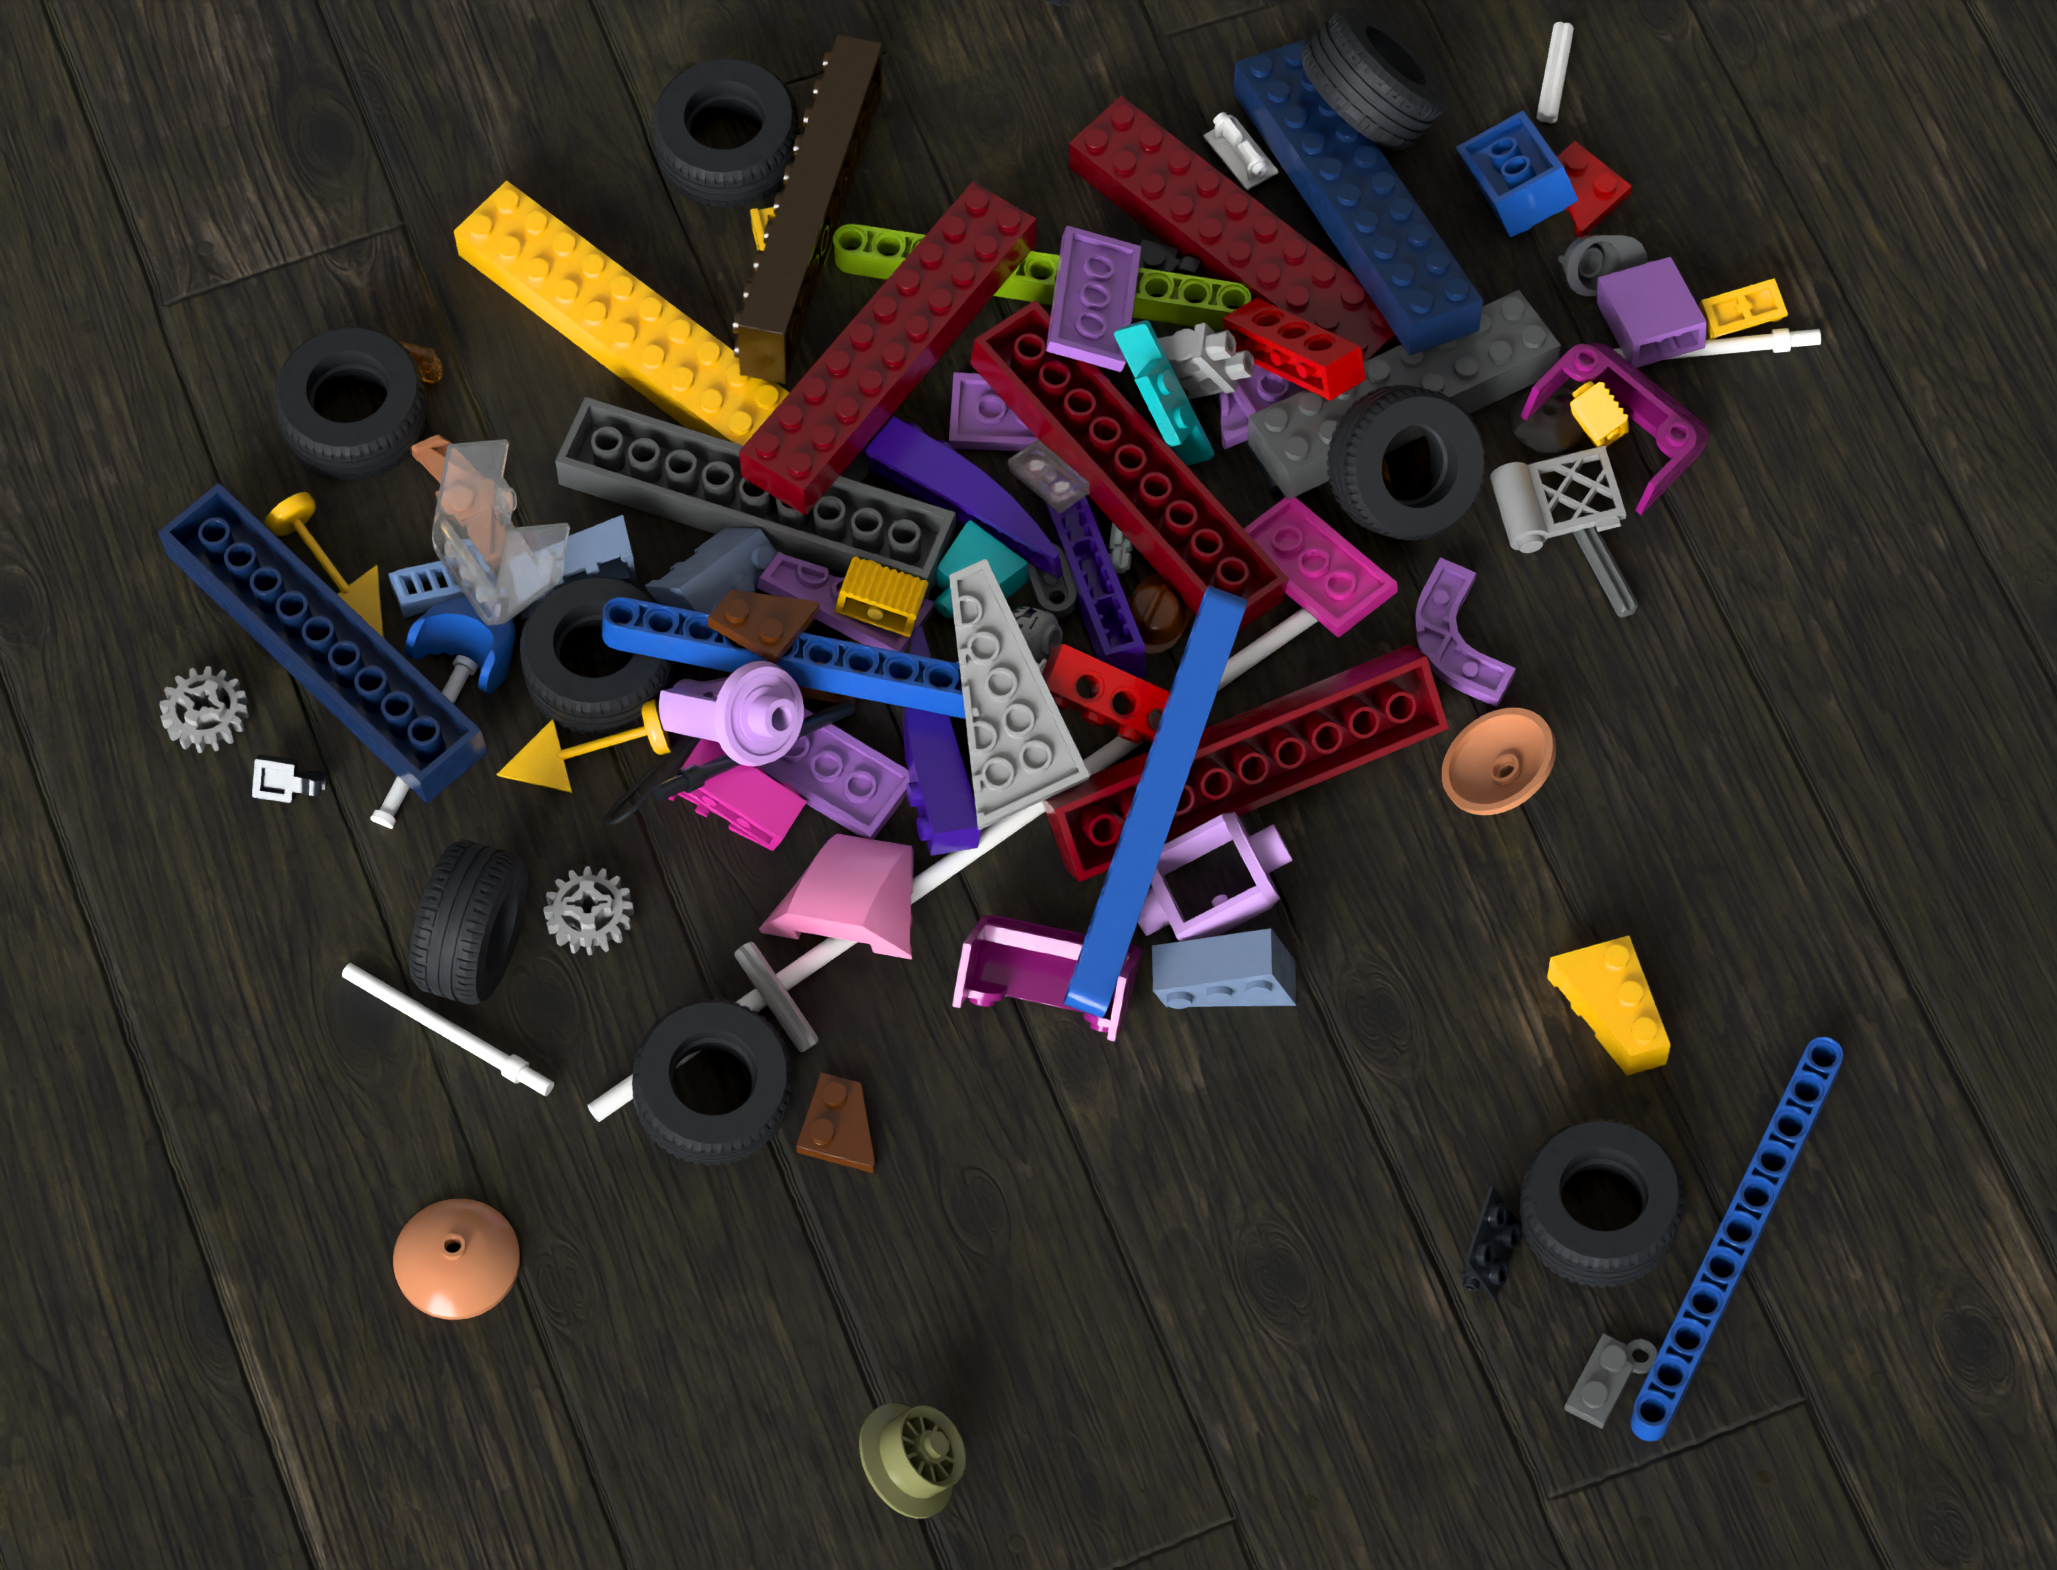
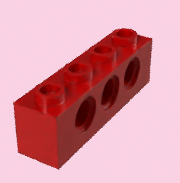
M1255 298L1222 317L1224 331L1228 330L1235 337L1236 352L1248 350L1254 356L1255 365L1330 401L1366 380L1363 365L1364 355L1361 351V346L1264 300Z
M1065 644L1052 648L1042 676L1059 710L1066 711L1067 707L1082 713L1080 719L1086 723L1097 727H1103L1106 724L1118 729L1116 735L1126 741L1138 744L1142 740L1152 745L1156 730L1150 726L1149 715L1154 710L1162 716L1170 692ZM1080 677L1086 679L1091 686V694L1087 699L1081 697L1076 689V683ZM1116 694L1123 696L1127 702V710L1124 715L1118 714L1113 708V698Z

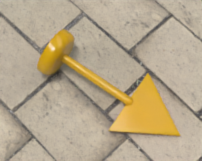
M301 492L279 503L266 516L264 526L277 537L297 531L341 591L337 595L384 638L378 566H374L352 584L348 585L304 525L313 516L316 509L312 496L307 492Z
M654 698L642 705L641 712L644 726L561 750L555 722L552 719L497 773V776L572 793L565 759L646 735L655 753L659 755L671 753L668 733L661 724L658 702Z

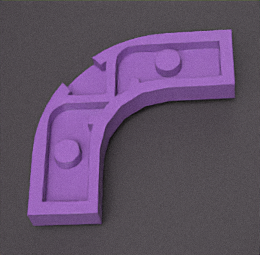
M1440 557L1421 592L1417 604L1415 635L1419 650L1427 656L1430 669L1442 681L1467 695L1498 708L1515 676L1516 668L1486 656L1465 643L1458 632L1456 620L1458 612L1476 580V573Z

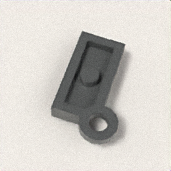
M1603 1333L1569 1396L1564 1410L1603 1429L1632 1372L1644 1374L1651 1370L1658 1355L1655 1346L1644 1339L1633 1340L1626 1346V1344ZM1637 1350H1643L1647 1353L1649 1359L1644 1363H1639L1633 1359L1632 1354Z

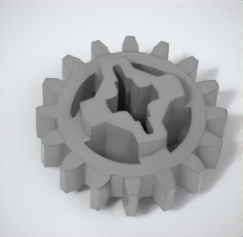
M206 666L203 675H198L195 669L192 668L189 670V679L185 680L179 675L175 677L176 689L172 687L164 689L168 700L160 701L159 705L163 714L160 716L164 728H168L167 731L172 741L179 739L183 749L186 750L192 743H195L198 753L203 752L206 744H211L212 748L218 751L219 741L222 739L230 744L234 742L231 734L233 730L236 732L244 731L241 719L249 718L246 706L248 700L245 691H241L238 679L235 678L229 681L225 670L220 671L217 676H213L209 666ZM224 696L230 700V710L226 709L223 700ZM179 709L183 711L184 724L178 718Z
M585 867L584 875L579 877L571 870L569 871L570 881L565 883L563 880L557 879L555 885L558 892H547L546 894L549 905L544 907L545 919L549 920L546 923L549 934L557 933L556 940L559 946L569 941L571 953L575 954L580 946L586 947L587 954L593 955L594 946L598 945L607 952L609 951L608 941L613 939L615 942L621 943L623 938L620 929L630 930L632 927L629 916L634 915L633 903L629 902L631 900L630 891L628 888L621 889L622 884L619 876L609 881L606 869L602 868L598 875L595 876L592 875L590 867ZM592 908L591 913H586V909Z

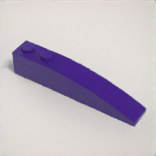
M893 416L865 448L869 469L874 474L924 503L956 512V521L964 526L971 520L1025 561L1059 580L1063 575L1059 552L1038 524L1008 492L984 471L958 454L948 442L944 440L936 441L926 435L918 425L912 422L905 423Z
M1071 475L1039 483V489L1057 545L1063 551L1077 591V604L1098 660L1138 678L1147 676L1143 640L1084 490Z
M922 626L914 627L910 654L931 658ZM903 707L904 751L910 783H907L906 790L910 807H916L919 817H917L916 824L919 839L927 842L931 856L978 848L981 830H978L976 805L949 716Z

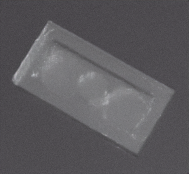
M1036 440L1008 459L1009 471L1059 514L1090 493L1089 482L1040 440Z

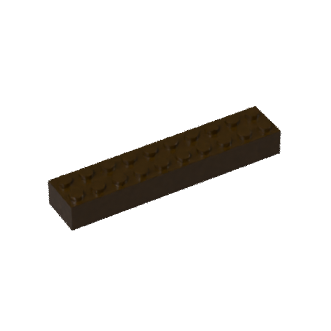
M837 34L833 49H826L823 59V78L817 77L814 84L813 99L815 102L813 106L807 105L803 120L804 134L798 133L796 136L793 150L794 163L788 162L786 165L783 180L785 185L784 192H777L773 210L775 214L774 221L768 220L765 227L763 242L766 245L764 251L758 250L753 266V272L756 273L754 280H747L743 294L744 309H738L734 317L733 333L738 334L734 347V358H739L740 375L783 384L787 382L833 244V236L838 229L882 97V43Z

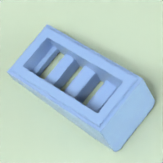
M466 556L404 568L388 574L392 590L404 619L425 612L443 601L467 597L479 592ZM459 571L464 584L456 585L452 573ZM444 576L448 587L440 588L437 578ZM429 581L432 590L425 592L422 584ZM415 587L417 593L409 595L407 589Z

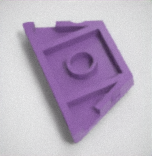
M1254 364L1252 377L1237 379L1236 392H1219L1223 448L1227 449L1248 440L1250 415L1306 389Z

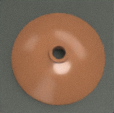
M1503 708L1479 717L1458 734L1445 755L1442 765V783L1447 795L1460 809L1476 815L1498 814L1519 806L1539 790L1553 768L1556 757L1554 734L1541 716L1523 708Z
M448 1199L422 1209L404 1226L394 1249V1273L404 1296L422 1312L441 1319H467L492 1309L509 1293L519 1272L520 1248L512 1226L500 1212L479 1201ZM457 1243L461 1245V1248L455 1253L446 1251L450 1244Z

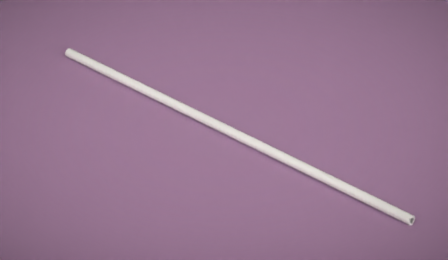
M1301 608L1232 656L1227 661L1217 691L1311 627L1318 620L1304 608ZM1153 711L1149 715V723L1157 731L1162 716L1157 711ZM1117 736L1084 759L1083 762L1089 774L1093 775L1107 769L1143 744L1144 741L1140 740L1136 744ZM1041 801L989 825L981 831L978 848L951 852L913 878L911 905L1044 813L1046 810L1043 802ZM828 937L779 971L776 976L788 991L857 942ZM756 988L736 1001L740 1003V1006L745 1005L750 1008L749 1010L756 1012L767 1006V1003ZM697 1051L685 1057L677 1064L676 1068L681 1066L683 1063H685L701 1051ZM633 1074L588 1104L590 1112L598 1122L633 1099Z

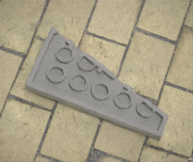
M983 559L949 575L978 830L1090 779V774L987 559Z

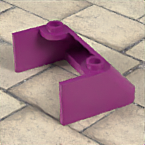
M1603 343L1575 345L1533 386L1520 416L1527 421L1570 377L1583 383L1592 381L1594 385L1598 382L1605 383V388L1610 390V395H1614L1615 401L1619 402V408H1623L1626 415L1656 438L1659 449L1671 458L1649 481L1635 510L1642 515L1701 455L1708 443L1709 431L1702 421L1608 345Z
M982 916L963 943L952 1006L961 1008L967 997L970 998L969 1001L971 1003L986 1007L993 1006L994 1001H1001L1005 996L1083 1012V1018L1091 1023L1090 1027L1092 1029L1108 1033L1107 1040L1115 1041L1125 1023L1142 950L1135 945H1129L1109 1006L1104 1017L1100 1018L1063 1004L1086 934L1004 916Z

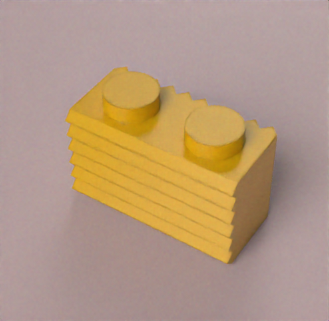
M1589 381L1572 394L1575 398L1570 403L1572 415L1595 447L1605 445L1607 448L1629 432L1628 415L1624 414L1623 408H1619V402L1615 401L1614 395H1610V390L1605 388V383L1598 382L1594 385L1592 381Z
M857 556L852 557L834 612L911 637L929 583L926 579L921 581L919 577H913L911 574L898 573L896 569L890 570L888 566L883 568L875 561L860 560Z

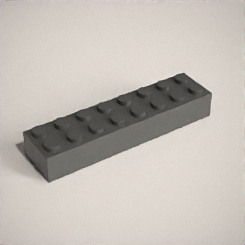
M1517 290L1482 307L1480 329L1478 332L1409 355L1405 348L1400 345L1363 362L1366 380L1331 401L1306 389L1250 415L1247 444L1284 496L1289 500L1329 481L1330 476L1327 474L1329 469L1327 460L1329 456L1327 454L1328 450H1330L1329 443L1332 441L1333 431H1336L1335 427L1337 423H1340L1342 415H1346V410L1352 407L1356 400L1359 401L1360 397L1367 395L1368 392L1390 385L1416 386L1442 393L1454 399V401H1457L1461 407L1468 411V414H1471L1538 382L1559 361L1561 345L1520 290ZM1409 426L1392 438L1384 454L1410 443L1425 434L1418 426Z

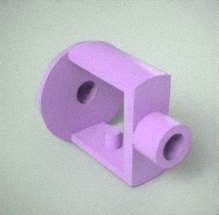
M753 661L739 667L729 677L705 682L682 679L673 688L661 690L659 714L665 731L719 742L724 752L737 763L745 766H761L781 758L794 745L801 731L804 705L797 683L784 669L771 662Z
M1235 812L1225 813L1164 844L1151 881L1152 888L1148 890L1138 919V924L1144 934L1149 936L1171 925L1179 942L1215 937L1272 909L1280 900V896L1269 873L1293 861L1275 825L1273 824L1249 836ZM1233 840L1256 886L1229 900L1226 895L1215 897L1212 900L1214 908L1186 922L1164 875Z

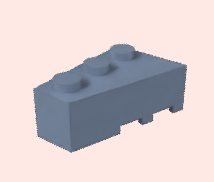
M623 515L509 559L522 619L528 618L533 608L547 594L554 592L556 588L562 587L566 583H572V581L581 580L582 578H617V580H624L626 583L635 584V587H638L633 554Z
M725 527L694 550L695 554L685 562H677L670 567L671 572L660 580H652L645 587L658 604L711 614L730 590L755 593L759 577L778 553L761 529Z
M1271 928L1152 946L1153 992L1165 1007L1183 1009L1187 1007L1296 1006L1295 960Z

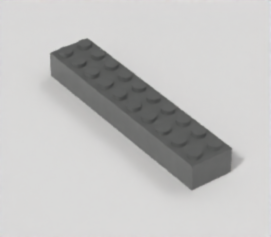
M588 397L584 398L555 460L559 485L714 534L719 533L725 527L761 529L777 552L826 567L828 570L844 575L848 571L852 557L857 556L860 560H872L883 568L888 566L890 570L896 569L898 573L911 574L913 577H919L921 581L926 579L929 584L924 599L930 600L937 583L936 569L957 536L956 512L839 476L805 516L741 477L739 451L743 447L742 445Z

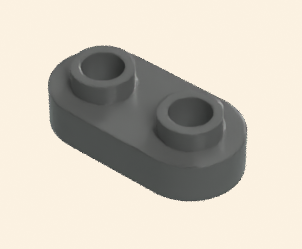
M1053 544L1060 555L1063 571L1061 578L1058 580L1028 563V578L1039 609L1050 612L1059 619L1070 615L1075 610L1077 591L1063 551L1060 547ZM1054 598H1062L1064 600L1061 604H1053L1051 602Z

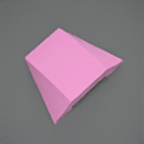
M835 834L822 847L789 893L759 928L760 932L799 939L801 932L856 941L870 944L874 953L912 959V947L910 944V928L913 923L911 894L913 893L914 850L912 846Z

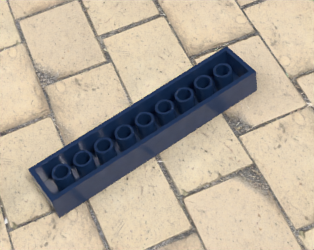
M1303 39L1236 61L1233 95L1407 353L1412 355L1478 332L1480 329L1483 298L1376 143L1348 124L1314 88L1301 62L1303 48L1307 44Z
M217 483L158 532L167 556L425 803L428 804L488 753L481 729L220 483Z

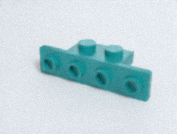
M1144 320L1118 328L1114 332V337L1166 444L1186 466L1210 460L1214 456V451L1150 322Z

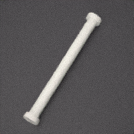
M462 655L456 656L453 662L455 668L442 691V694L453 704L468 676L474 675L478 668V665L473 660ZM398 776L380 810H374L371 816L373 822L393 829L396 823L394 816L410 788Z

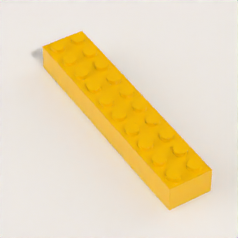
M507 180L454 230L458 255L687 429L744 446L789 394L788 391L776 382L740 375L739 358H734V351Z

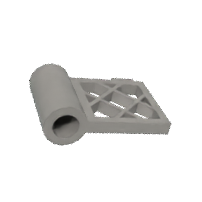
M1605 445L1529 465L1522 462L1507 463L1496 468L1490 475L1510 546L1515 550H1520L1522 553H1532L1539 550L1543 543L1551 537L1596 526L1597 532L1620 527V520L1626 519V511ZM1600 460L1603 470L1596 481L1577 473L1584 463ZM1555 471L1566 476V478L1556 491L1542 484L1540 474ZM1605 479L1608 487L1602 485ZM1572 480L1590 488L1582 503L1564 495ZM1598 492L1612 499L1615 509L1598 512L1588 507V505ZM1546 496L1552 498L1551 501L1549 502V504H1548V501H1547ZM1558 502L1576 510L1571 520L1554 524L1551 513Z

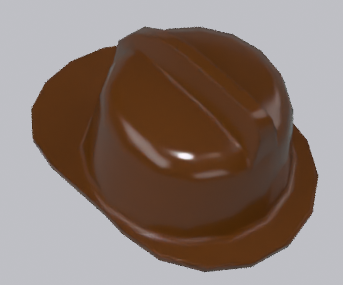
M1159 573L1146 577L1137 586L1128 602L1143 640L1145 653L1150 655L1163 653L1172 648L1181 638L1194 614Z

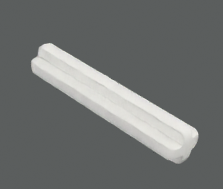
M1557 22L1553 26L1537 111V119L1540 122L1552 124L1558 118L1574 30L1570 23Z

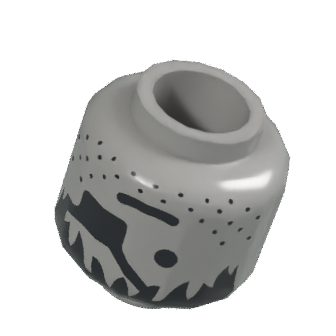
M1020 606L1012 612L1036 662L1049 658L1052 648L1061 645L1062 628L1052 613L1030 606Z

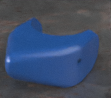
M499 591L459 597L434 605L411 626L405 644V655L413 660H419L427 654L439 655L443 652L450 656L458 654L468 657L477 663L479 669H481L478 683L479 690L487 694L493 693L508 677L516 640V629L507 593Z

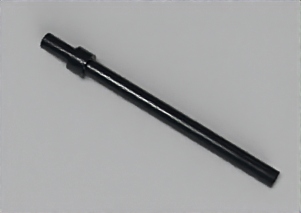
M846 699L804 718L797 739L854 713L852 703ZM727 754L700 766L692 764L679 770L676 777L654 786V794L659 801H663L683 791L686 793L693 792L703 787L705 781L742 764L732 760Z

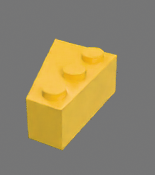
M1629 935L1550 957L1548 980L1554 987L1557 986L1570 1001L1571 1008L1578 1016L1584 1018L1595 1032L1597 1040L1627 1076L1666 1065L1671 1044Z

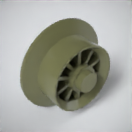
M890 1403L874 1409L863 1422L859 1437L861 1462L870 1484L879 1497L892 1509L910 1518L923 1519L939 1513L947 1505L953 1485L961 1479L966 1467L965 1447L957 1428L951 1420L942 1412L930 1406L922 1405L910 1408L902 1404Z

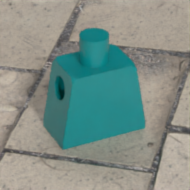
M969 520L936 569L937 586L943 592L933 602V605L942 616L951 619L954 614L949 575L983 559H987L1003 595L1007 599L1028 582V562Z

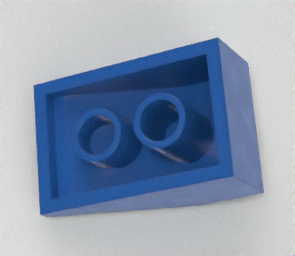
M1523 110L1456 147L1461 159L1493 213L1510 238L1529 230L1533 225L1553 214L1564 211L1568 206L1579 201L1563 165Z

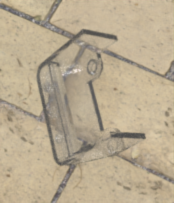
M506 439L447 445L432 528V542L437 556L482 621L488 626L507 623L558 584L560 578L564 575V555L570 530L568 523L514 527L511 522L512 511L516 509L517 497L514 489L509 487L503 478L509 442Z

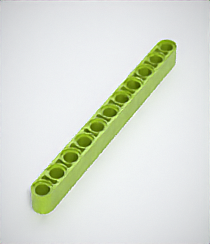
M846 224L839 227L833 236L835 263L842 272L888 280L926 235L858 224ZM849 247L857 248L855 250H846ZM1031 251L993 296L1029 302L1036 300L1038 303L1052 305L1060 255ZM887 253H894V254H895V255H893V256H884V254H887ZM1138 268L1132 317L1191 327L1206 323L1212 330L1224 331L1222 317L1236 310L1227 307H1241L1251 301V293L1244 285L1236 282ZM1039 276L1047 277V279L1045 280H1039L1036 278ZM1160 294V295H1163V296H1162V297H1156V298H1155V297H1152V296H1150V295ZM1191 300H1199V301H1201V302H1200V303H1190V302H1188V301H1191Z

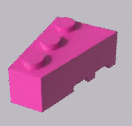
M701 738L680 770L692 764L700 766L726 753L721 748L719 742ZM740 765L705 781L703 787L693 792L686 793L683 791L668 798L674 801L677 795L697 804L695 812L706 818L710 812L723 817L730 822L728 826L730 830L771 851H774L783 840L807 802L799 797V792L793 786L784 782L778 783L767 776L761 766Z

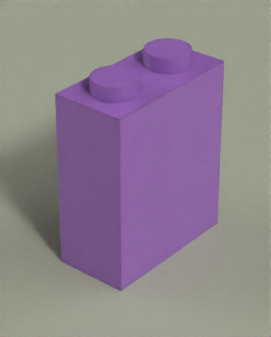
M1671 257L1647 262L1640 266L1598 277L1597 305L1627 361L1635 368L1705 348L1706 320Z

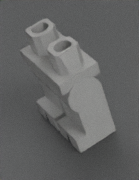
M1206 323L1195 325L1194 331L1182 329L1173 336L1158 338L1188 400L1217 394L1222 391L1225 393L1236 392L1237 379L1248 378L1253 375L1254 356L1248 350L1236 352L1235 337L1228 330L1215 333Z

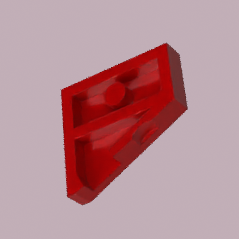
M1574 141L1557 158L1563 165L1579 200L1565 209V211L1570 213L1575 224L1574 231L1579 238L1586 236L1630 196L1632 186Z

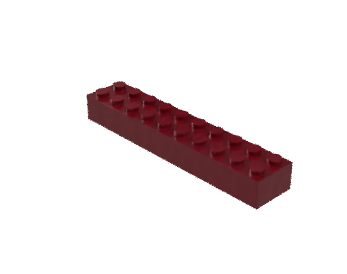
M1122 95L1069 143V168L1165 244L1179 249V255L1200 260L1201 263L1198 270L1210 279L1242 284L1251 293V301L1255 298L1264 300L1361 346L1364 362L1402 345L1355 276Z
M972 181L740 449L741 477L806 516L1036 246V218Z
M1036 300L974 339L970 361L973 368L1196 616L1208 585L1248 599L1238 632L1282 603L1289 578L1103 373L1093 364L1046 351L1051 316Z
M1409 644L1205 728L1165 844L1221 814L1235 812L1240 816L1449 729L1427 656ZM1149 752L1090 775L1089 780L1042 801L1064 867L1079 882L1109 870Z

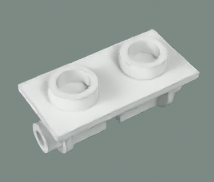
M1222 112L1214 118L1215 128L1203 135V137L1246 191L1278 174L1276 167L1236 117Z

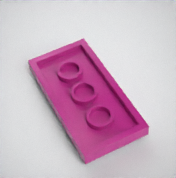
M1285 497L1244 528L1289 578L1285 593L1338 638L1398 592L1397 582L1296 497L1289 500Z

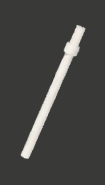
M1788 328L1772 329L1771 334L1705 340V348L1668 359L1773 349L1774 353L1789 352L1791 347L1820 345L1821 333L1820 329L1789 332ZM1621 348L1613 349L1626 359Z
M349 963L344 968L342 977L502 1070L501 1075L515 1084L522 1082L544 1096H547L553 1089L554 1082L529 1068V1062L515 1054L511 1056L505 1054L356 965Z

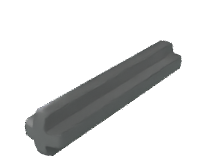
M1596 526L1573 532L1617 615L1621 618L1633 615L1637 611L1638 602L1600 532H1597Z

